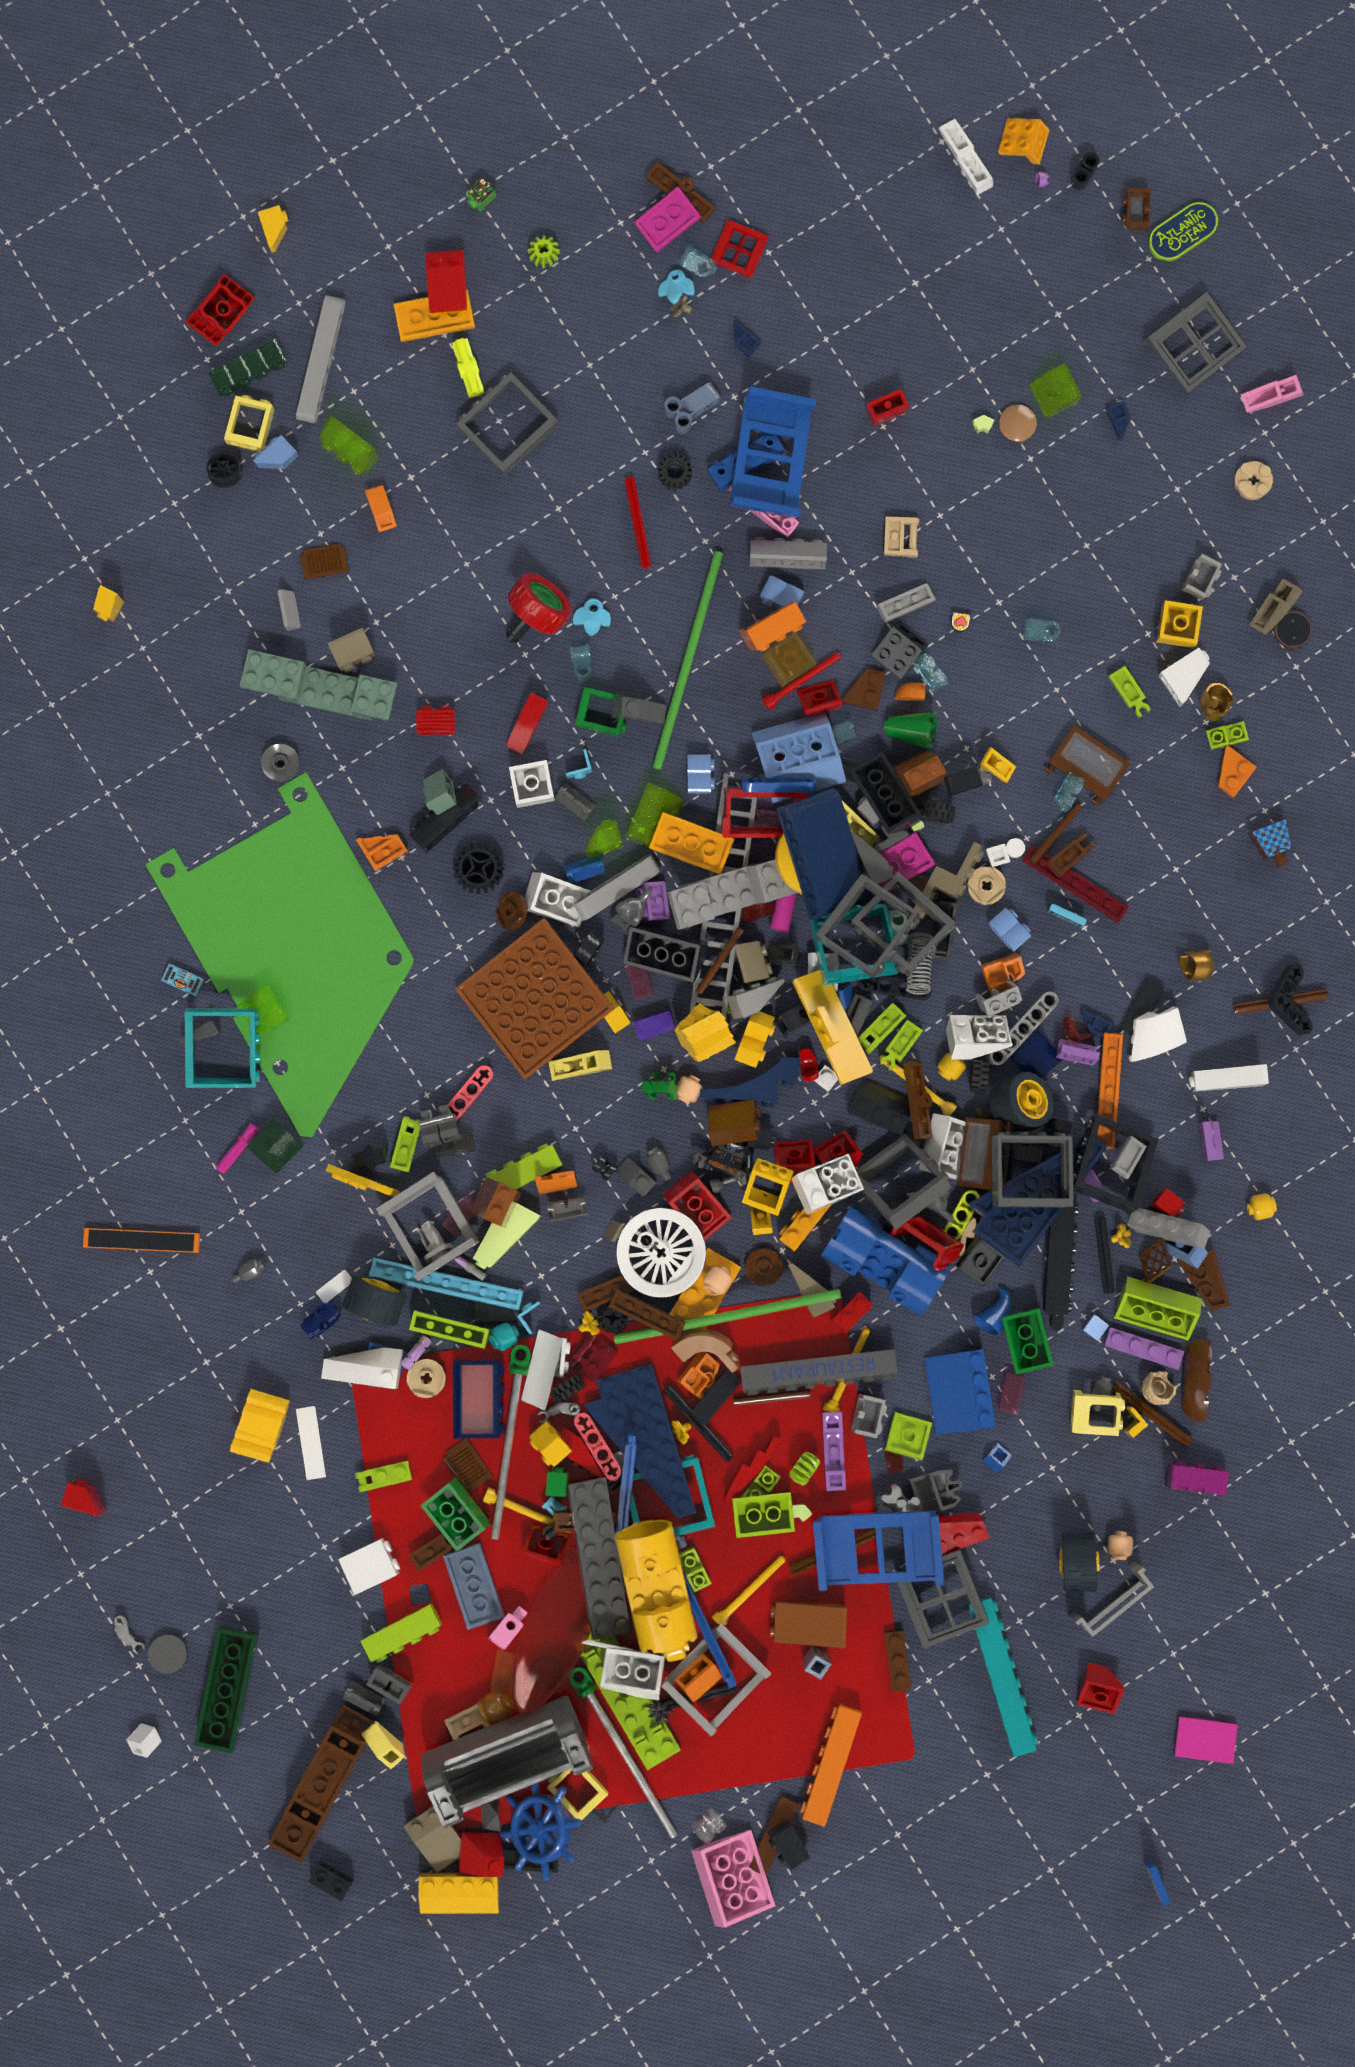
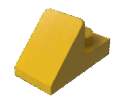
M989 747L980 763L981 770L992 773L1005 783L1008 782L1016 768L1014 764L991 747Z
M608 991L604 995L615 1010L604 1017V1019L616 1034L631 1022Z
M750 1206L753 1235L773 1233L770 1213Z

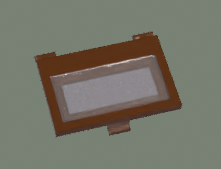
M1074 725L1048 762L1051 764L1050 768L1046 766L1044 770L1054 776L1056 772L1053 769L1056 767L1097 795V799L1092 798L1091 802L1101 807L1102 804L1099 801L1107 799L1131 763Z
M966 1117L957 1186L992 1190V1137L997 1136L998 1132H1002V1129H1005L1006 1132L1013 1130L1011 1122L1003 1125L1001 1120ZM1002 1179V1189L1006 1187V1183H1003L1004 1179Z

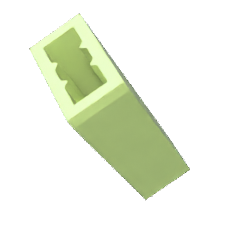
M516 1203L505 1228L494 1223L491 1224L473 1257L476 1260L475 1264L483 1269H486V1267L491 1268L541 1216Z

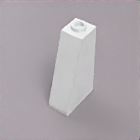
M1267 1064L1194 1071L1189 1076L1190 1088L1193 1087V1092L1258 1087L1269 1084Z

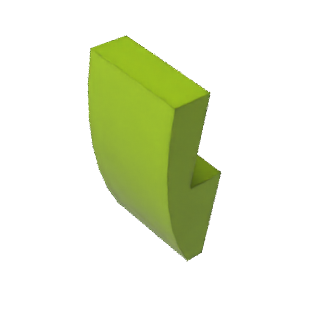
M1244 721L1206 731L1211 750L1249 740Z
M764 1466L741 1498L768 1495L781 1477L767 1466Z
M694 1546L679 1553L681 1566L694 1592L712 1584Z

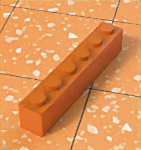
M838 1704L837 1708H833L831 1714L833 1723L831 1727L828 1726L824 1737L827 1738L825 1746L821 1745L818 1754L821 1759L819 1764H815L812 1773L815 1778L813 1783L809 1782L806 1794L809 1796L807 1802L803 1801L800 1813L803 1814V1820L826 1826L862 1715L860 1710Z

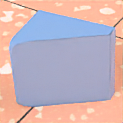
M1093 1314L1082 1330L1099 1341L1109 1325Z

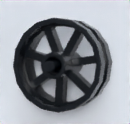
M221 452L215 454L206 464L208 477L216 487H232L242 477L240 461L232 453Z
M591 931L585 940H578L577 943L580 945L575 954L576 959L586 967L596 956L600 958L599 949L605 938L597 935L595 931Z
M368 1144L364 1151L353 1153L354 1168L367 1167L372 1172L375 1171L374 1167H377V1165L389 1162L386 1156V1147L373 1149Z

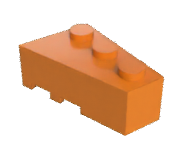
M790 602L770 613V615L762 620L755 621V624L750 627L742 628L739 632L749 650H760L762 652L770 648V643L773 641L780 642L787 637L786 634L790 631L795 633L802 629V624L806 620L797 603Z

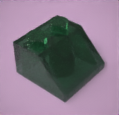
M272 1119L246 1147L277 1174L303 1145L276 1119Z

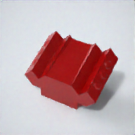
M223 273L204 299L188 316L185 323L217 346L246 312L255 297Z

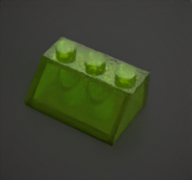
M330 415L319 437L322 443L321 447L329 453L331 451L337 455L336 458L341 463L345 464L347 462L351 465L350 469L357 475L362 474L366 477L379 461L376 449Z
M648 783L627 832V839L649 847L662 813L677 817L683 799L666 789Z

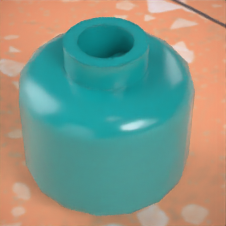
M502 1323L491 1329L489 1340L494 1349L504 1351L517 1344L519 1333L514 1325Z

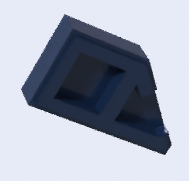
M736 319L734 320V345L749 357L761 345V342Z
M1123 400L1105 408L1119 441L1122 440L1131 418Z
M1081 1008L1080 1012L1088 1033L1103 1039V1033H1110L1114 1022Z

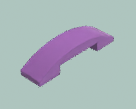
M842 1412L822 1413L826 1491L846 1490Z

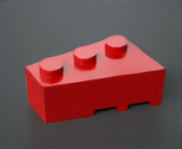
M961 1513L950 1516L939 1515L942 1556L989 1539L984 1521L979 1513Z

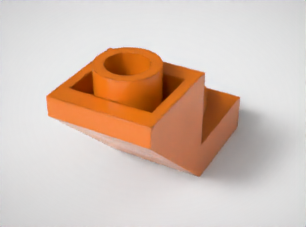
M383 485L365 490L378 531L382 532L397 527Z

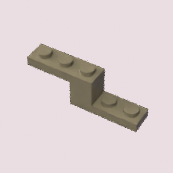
M976 842L973 843L957 876L936 866L922 893L932 902L936 899V891L957 900L959 896L964 894L966 889L965 883L968 879L972 878L976 862L979 863L983 857L982 846ZM916 905L914 910L919 913V920H924L927 914Z

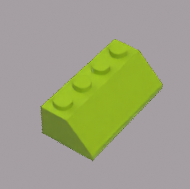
M1127 1277L1121 1291L1114 1319L1189 1341L1201 1313L1202 1298Z

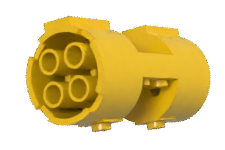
M651 1519L633 1523V1525L618 1531L614 1538L640 1651L645 1653L649 1649L653 1650V1653H662L682 1648L688 1640L694 1642L697 1639V1632L672 1522L667 1520L652 1521Z

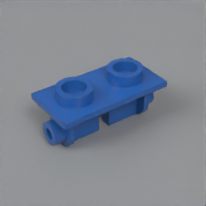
M601 855L564 866L568 881L571 884L606 873Z

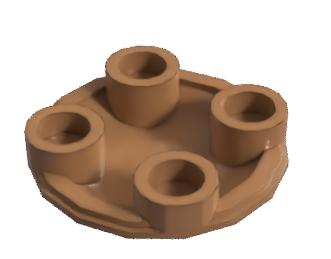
M1012 405L1001 414L999 430L1009 440L1022 443L1035 432L1037 426L1036 417L1028 407Z

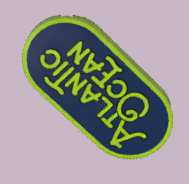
M1196 202L1188 205L1161 223L1152 231L1149 239V249L1153 256L1159 260L1174 261L1213 235L1218 225V216L1215 210L1206 203Z

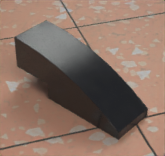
M938 898L937 906L952 920L956 921L958 901ZM935 922L933 937L942 929L937 922ZM955 927L931 952L932 959L950 961Z

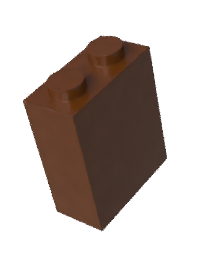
M754 1099L709 1106L708 1133L712 1146L758 1140V1132H761L758 1118H761L760 1108L756 1107Z

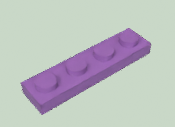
M1109 1327L1104 1343L1106 1347L1179 1370L1184 1351Z

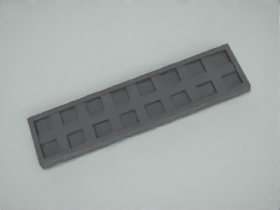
M606 1477L567 1484L592 1640L629 1633L631 1630L619 1556L614 1538L615 1531Z

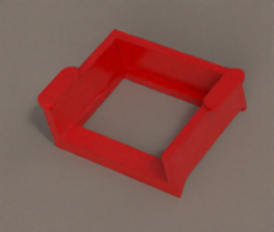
M920 1214L912 1217L895 1230L893 1228L890 1234L893 1237L912 1233L937 1250L939 1254L933 1264V1268L937 1271L946 1269L947 1266L945 1264L956 1261L964 1247L963 1243Z

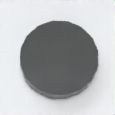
M166 1634L159 1636L149 1647V1662L160 1673H174L182 1668L187 1660L186 1644L176 1635Z

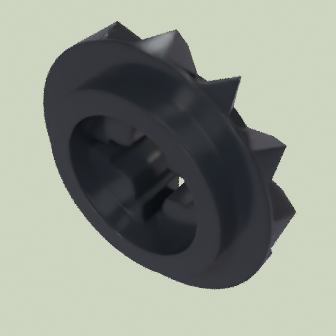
M606 1303L598 1312V1324L607 1333H618L626 1327L628 1316L608 1307L610 1303ZM614 1310L615 1316L621 1319L614 1320L611 1326L610 1319L604 1318V1316H610Z

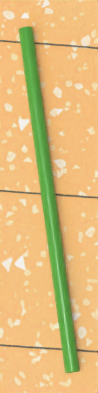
M714 551L653 762L652 768L657 770L662 769L723 557V553L719 551Z
M840 1289L684 1320L686 1324L683 1330L840 1299L841 1293ZM645 1328L614 1335V1340L616 1344L664 1334L653 1328Z

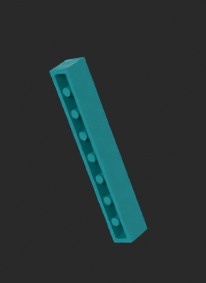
M990 1597L980 1599L989 1624L979 1627L975 1631L1012 1755L1017 1757L1037 1751L1035 1745H1038L1036 1734H1032L1029 1727L1033 1725L1030 1715H1026L1024 1707L1027 1706L1024 1695L1020 1696L1018 1688H1021L1018 1676H1014L1012 1670L1016 1668L1013 1658H1009L1007 1650L1010 1649L1007 1638L1003 1639L1001 1631H1004L1001 1619H997L995 1613L999 1611L995 1600L992 1601ZM967 1603L971 1618H976L971 1603Z

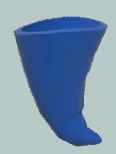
M1001 1286L998 1287L1000 1292L999 1299L991 1307L973 1317L974 1322L979 1328L994 1336L1001 1335L1004 1329L1002 1317L1009 1316L1011 1308V1296Z

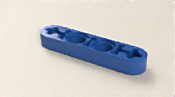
M812 778L742 779V791L813 792L816 786V780Z

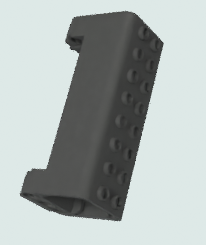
M568 1695L421 1753L423 1780L430 1800L444 1828L462 1822L464 1820L463 1812L567 1770L572 1769L574 1775H579L593 1769L586 1737Z

